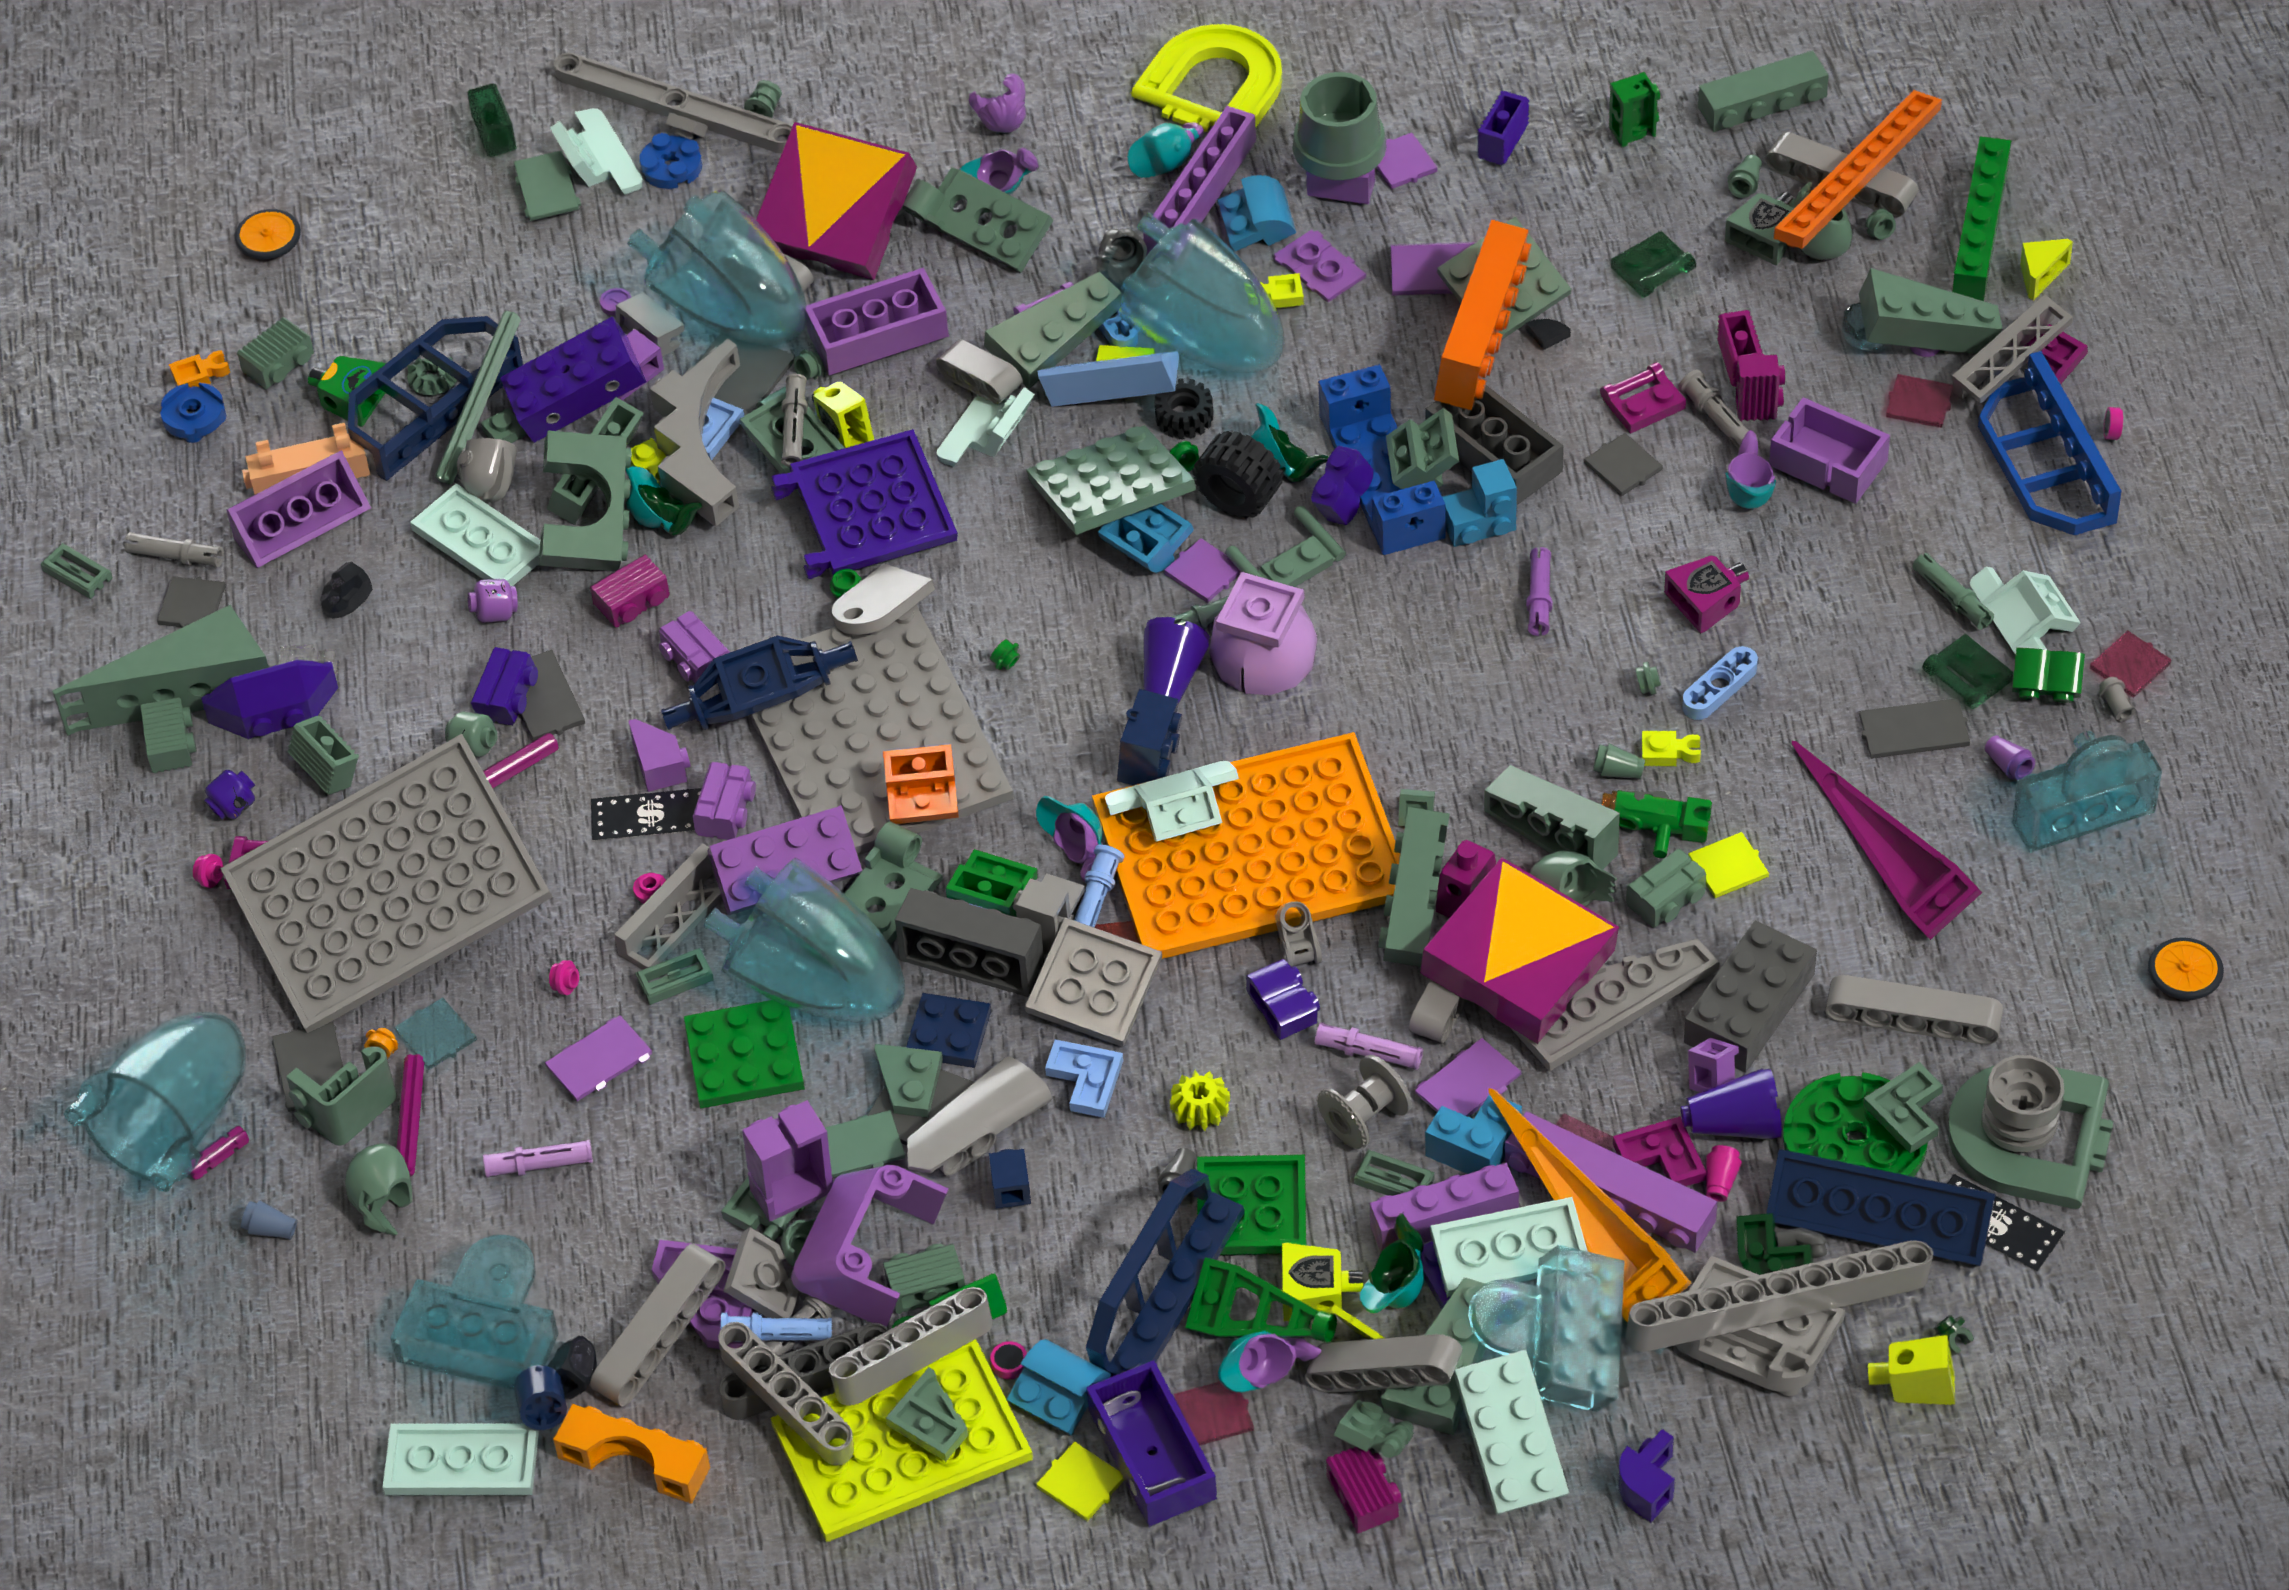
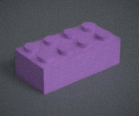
M924 268L804 306L807 332L829 375L949 337L946 310Z
M842 805L710 845L707 850L728 916L860 875L862 872Z

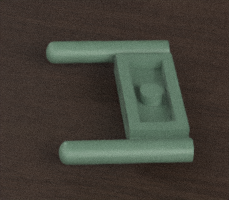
M1298 506L1294 510V515L1313 535L1310 538L1263 564L1259 570L1250 563L1236 546H1229L1225 553L1241 572L1296 587L1332 566L1334 561L1342 560L1346 552L1304 506Z

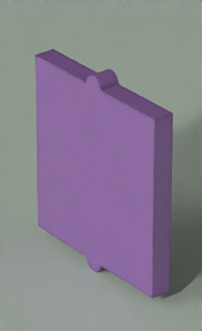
M1413 133L1393 140L1387 139L1385 156L1376 167L1391 189L1411 181L1415 183L1417 179L1437 172V166Z
M1202 538L1185 552H1180L1179 557L1164 570L1165 575L1207 603L1223 589H1228L1229 584L1241 574V571L1226 554Z

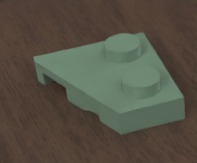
M875 1044V1056L882 1072V1078L889 1094L893 1112L929 1118L943 1061L942 1052Z
M928 1368L886 1417L888 1427L945 1462L968 1436L967 1426L960 1414L954 1410L947 1392L944 1393L937 1381L934 1370Z

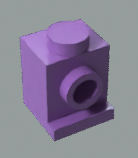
M1709 1038L1689 1049V1089L1703 1092L1734 1080V1055L1739 1053V1047Z

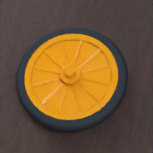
M279 209L260 210L248 215L240 222L235 232V242L238 249L251 258L260 260L274 259L287 254L296 246L300 239L301 228L297 219L286 211Z
M2173 938L2161 943L2152 952L2148 962L2149 975L2156 987L2163 993L2182 1000H2195L2208 996L2218 988L2224 975L2223 963L2218 953L2208 944L2193 938Z

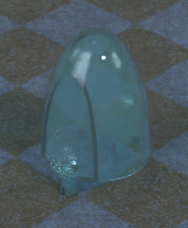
M717 190L702 199L697 195L691 197L683 209L686 213L671 228L669 236L661 245L645 234L642 229L636 230L629 238L627 245L648 260L644 276L645 286L666 303L694 321L730 338L765 346L787 344L794 341L803 332L807 321L806 300L795 271L767 231L726 191Z
M1149 212L1146 216L1144 215L1138 223L1137 229L1145 233L1157 244L1149 252L1136 272L1131 273L1130 277L1128 276L1121 286L1124 295L1119 308L1120 318L1157 344L1172 352L1178 351L1179 355L1211 368L1234 373H1255L1273 366L1283 353L1284 331L1282 323L1268 293L1243 260L1214 232L1197 219H1192L1187 225L1180 223L1175 228H1169L1155 218L1152 213Z
M798 858L792 859L775 879L761 871L760 868H754L747 878L745 886L750 887L762 896L745 923L738 924L721 913L717 908L710 913L704 923V928H708L729 942L728 946L730 949L724 960L722 973L782 1005L821 1018L841 1022L862 1023L881 1020L892 1015L904 1000L906 988L901 966L890 944L880 930L849 897Z
M193 1012L169 1019L139 1039L110 1068L92 1073L81 1085L78 1098L64 1111V1116L74 1126L80 1127L83 1125L89 1137L101 1152L120 1168L136 1177L151 1181L156 1189L167 1192L175 1182L186 1178L197 1166L200 1153L196 1148L214 1124L244 1076L246 1069V1044L243 1034L235 1022L227 1016L215 1012Z

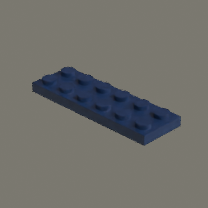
M1779 1149L1766 1214L1773 1213L1775 1223L1884 1246L1907 1241H1921L1932 1249L1933 1256L1981 1266L1996 1194Z

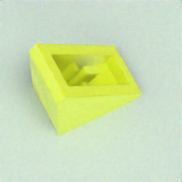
M2059 239L2022 244L2020 266L2029 299L2034 301L2070 264L2073 241Z

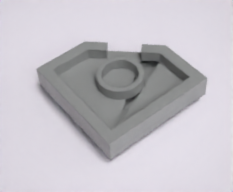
M751 1227L743 1231L724 1292L767 1318H791L799 1294V1290L793 1285L792 1280L788 1278L781 1262L785 1257L780 1245Z

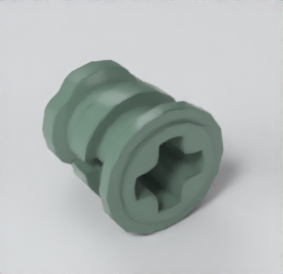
M768 80L759 81L750 98L745 102L744 109L772 118L777 102L782 95L781 89L778 85Z

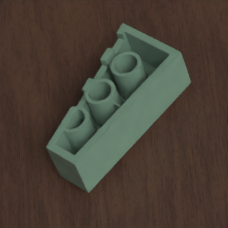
M1870 268L1859 292L1867 342L1977 354L2002 331L1998 305Z
M1099 271L986 330L984 347L992 355L1013 365L1020 373L1023 380L1022 383L1030 389L1039 381L1037 370L1055 367L1120 309L1122 292Z
M1512 765L1484 790V811L1551 854L1557 851H1574L1590 857L1602 870L1618 855L1620 813Z
M1408 807L1404 833L1397 832L1394 852L1401 853L1399 864L1392 863L1389 884L1395 885L1394 896H1386L1383 916L1390 917L1389 927H1381L1378 948H1385L1383 961L1421 967L1423 949L1429 943L1449 813Z
M1464 1277L1425 1333V1335H1446L1460 1343L1462 1353L1455 1369L1481 1362L1501 1308L1499 1287ZM1454 1373L1448 1384L1389 1388L1381 1397L1383 1412L1391 1417L1453 1436L1464 1410Z

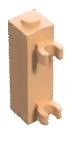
M345 423L332 425L333 437L270 450L268 440L255 442L258 453L245 456L248 469L242 470L246 489L253 488L255 495L342 450L356 478L369 476L370 471L365 449L350 439Z

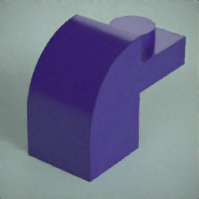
M1663 1429L1653 1439L1647 1438L1640 1446L1638 1452L1626 1446L1619 1461L1618 1487L1621 1498L1631 1510L1650 1523L1674 1498L1675 1478L1662 1470V1467L1673 1456L1674 1437Z

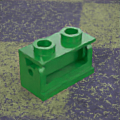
M1645 72L1610 83L1609 128L1621 147L1628 146V143L1642 139L1647 135V130H1649L1653 137L1656 136V123L1659 122L1657 101L1660 100V92L1656 83H1651Z

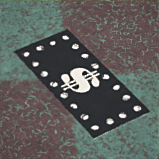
M702 788L591 799L592 841L695 831L693 814Z
M1953 1174L1947 1183L1986 1191L1956 1174ZM1995 1195L1986 1245L2038 1272L2065 1231Z

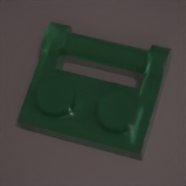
M1662 231L1657 232L1611 259V268L1644 298L1652 294L1654 288L1682 272L1688 273L1697 267L1693 255L1680 249Z
M1967 634L1962 635L1937 655H1930L1922 666V670L1930 676L1935 675L1964 698L1963 702L1971 709L1977 708L2012 682L2014 676L2012 670ZM1946 666L1952 668L1955 672H1957L1960 676H1962L1965 680L1972 684L1974 688L1970 687L1967 683H1965L1962 679H1960L1957 675L1950 671Z

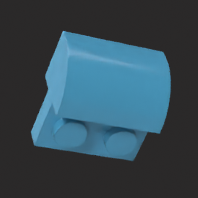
M1255 175L1241 179L1242 189L1218 199L1228 239L1235 252L1262 239L1270 246L1297 233L1284 188L1280 182L1272 177Z
M1158 504L1104 524L1098 531V534L1102 540L1150 571L1157 573L1165 570L1175 561L1173 553L1194 529L1192 523L1162 504Z
M1043 1339L1036 1343L1021 1362L1024 1369L1006 1400L1072 1436L1088 1407L1086 1387L1110 1378L1111 1374L1057 1344Z

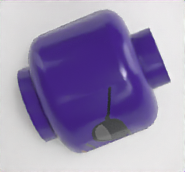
M225 770L205 788L207 798L204 801L222 820L225 817L236 819L254 803L255 795L251 789L255 784L242 770L238 774L231 770Z

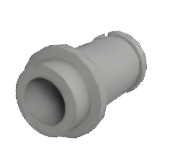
M2109 677L2100 683L2099 695L2107 701L2115 719L2121 722L2131 718L2135 714L2136 709L2124 691V682L2118 680L2117 677Z

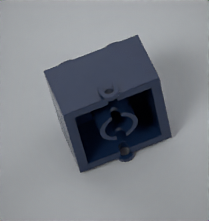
M1139 689L1133 707L1127 711L1126 717L1128 721L1120 740L1118 782L1137 785L1168 776L1171 760H1168L1170 753H1176L1180 741V734L1177 733L1181 725L1182 714L1177 713V698Z

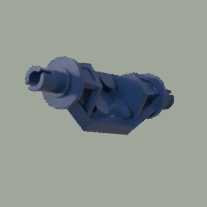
M777 635L714 658L696 683L688 686L691 695L689 701L667 709H661V712L664 715L663 718L668 730L695 719L697 722L700 721L704 730L709 729V724L737 720L792 700L824 682L828 686L831 684L829 678L830 670L857 662L858 658L851 641L823 651L818 648L816 641L809 643ZM791 656H814L813 662L794 665ZM717 683L720 693L702 702L700 697Z

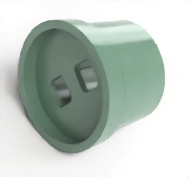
M1332 72L1316 77L1305 86L1300 98L1299 120L1295 126L1292 145L1294 157L1302 168L1324 179L1347 180L1365 175L1380 164L1386 153L1387 142L1384 126L1379 118L1376 92L1367 80L1352 73Z

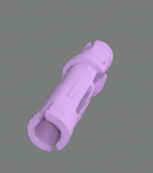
M1322 1022L1318 1026L1315 1037V1045L1342 1050L1348 1056H1353V1054L1362 1056L1375 1055L1385 1062L1414 1068V1070L1419 1069L1423 1055L1422 1047L1418 1048L1362 1034L1356 1028L1346 1030L1326 1025Z
M590 1140L524 1150L521 1146L515 1147V1151L483 1155L486 1178L517 1172L520 1176L526 1175V1171L593 1162Z

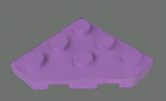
M659 1240L652 1266L653 1278L658 1284L681 1252L692 1243ZM695 1244L725 1262V1271L722 1278L689 1322L708 1348L720 1349L718 1336L721 1330V1313H728L729 1316H751L754 1313V1309L724 1292L737 1249ZM731 1342L728 1344V1347L736 1349L743 1346L744 1343Z

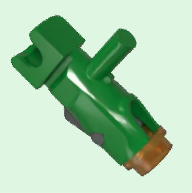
M1618 790L1612 791V794L1603 793L1601 805L1620 813L1619 826L1635 831L1642 829L1657 833L1653 855L1657 858L1662 859L1667 856L1671 833L1682 834V840L1700 843L1707 841L1708 822L1710 821L1712 802L1710 800L1688 797L1687 802L1672 800L1664 791L1639 792Z

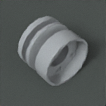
M2015 1055L2005 1058L1995 1065L1988 1078L1986 1098L1982 1110V1127L1989 1139L1998 1146L2013 1152H2031L2047 1145L2053 1139L2057 1130L2060 1116L2059 1111L2064 1097V1081L2058 1070L2046 1060L2031 1055Z

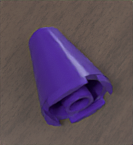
M1156 617L1148 620L1144 629V690L1177 698L1179 704L1209 648L1210 636L1203 628L1192 622L1186 621L1185 626L1174 624L1175 618Z
M1759 1069L1686 1098V1105L1680 1107L1683 1127H1690L1692 1134L1772 1140L1780 1138L1782 1136L1780 1108L1777 1109L1775 1097H1778L1771 1069Z

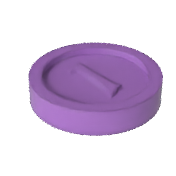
M612 288L605 291L600 297L602 311L608 315L616 316V305L631 298V295L628 291L621 288Z

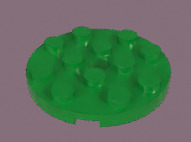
M1863 1072L1861 1076L1842 1077L1840 1073L1822 1077L1807 1085L1791 1102L1785 1116L1783 1129L1785 1150L1909 1176H1915L1925 1160L1928 1142L1910 1154L1863 1106L1866 1096L1891 1081L1878 1075ZM1850 1131H1860L1865 1135V1140L1850 1139L1848 1141L1846 1134Z

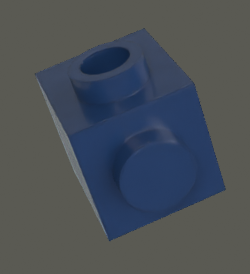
M1004 1149L999 1152L989 1153L995 1208L1031 1204L1024 1149Z

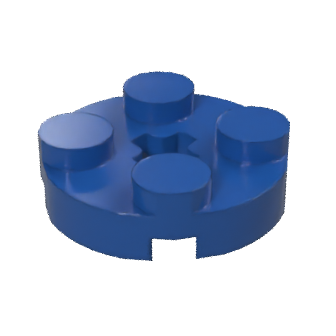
M666 133L656 134L652 138V142L644 147L639 158L641 172L645 175L646 181L652 186L662 189L678 188V183L686 180L687 184H689L699 176L702 170L699 144L695 140L682 136H669ZM668 160H676L672 161L670 165L666 164Z
M188 383L179 385L170 390L161 402L162 410L160 414L165 429L170 434L184 438L189 443L198 442L203 436L212 433L227 417L221 393L215 387L206 383H199V387H189ZM188 409H198L195 413H187Z

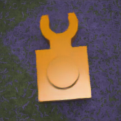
M222 351L212 352L203 360L197 354L169 364L171 374L177 386L188 383L189 387H199V383L211 384L209 379L211 376L224 377L230 373L228 363L225 362Z

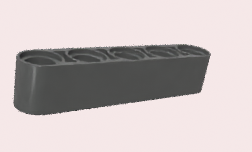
M879 1323L867 1324L778 1357L815 1393L833 1387L829 1372L833 1361L885 1333L888 1329ZM758 1365L753 1368V1371L757 1373H763L767 1371L769 1367L766 1365ZM804 1370H812L808 1373H801ZM735 1372L728 1374L720 1381L723 1412L727 1417L734 1420H742L771 1410ZM785 1389L777 1395L786 1398L792 1396L795 1392ZM735 1395H743L739 1398H731Z

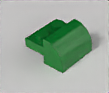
M974 849L966 864H959L946 887V897L953 900H964L969 904L986 909H996L1003 914L1017 917L1016 910L1013 909L1016 894L1019 890H1024L1030 878L1034 880L1038 878L1037 868Z

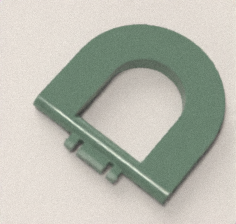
M1994 1066L1986 1068L1968 1079L1956 1093L1950 1107L1948 1119L1949 1145L1955 1159L1963 1170L1980 1184L1999 1193L2071 1209L2080 1208L2089 1171L2103 1172L2104 1160L2106 1159L2114 1122L2110 1119H2102L2109 1081L2104 1077L2055 1067L2064 1081V1097L2060 1110L2083 1115L2073 1163L2070 1166L2014 1154L1989 1139L1982 1127V1110L1986 1098L1988 1078Z

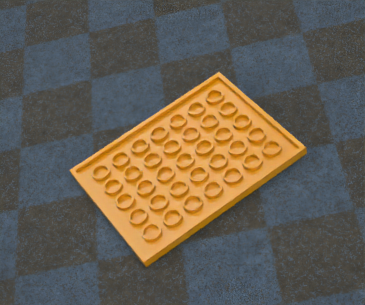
M1354 732L1230 762L1237 769L1239 779L1212 786L1222 823L1158 842L1154 840L1148 815L1143 806L1110 815L1105 796L1117 790L1092 795L1093 807L1101 822L1106 845L1118 849L1125 856L1123 862L1118 864L1116 875L1139 943L1161 951L1162 959L1278 931L1275 922L1276 912L1281 905L1288 902L1298 901L1305 904L1311 913L1312 922L1383 905L1386 902L1387 895L1394 896L1395 885L1389 884L1392 863L1399 864L1400 853L1394 852L1396 841ZM1289 908L1285 913L1286 923L1291 927L1298 926L1301 922L1300 912L1295 908Z

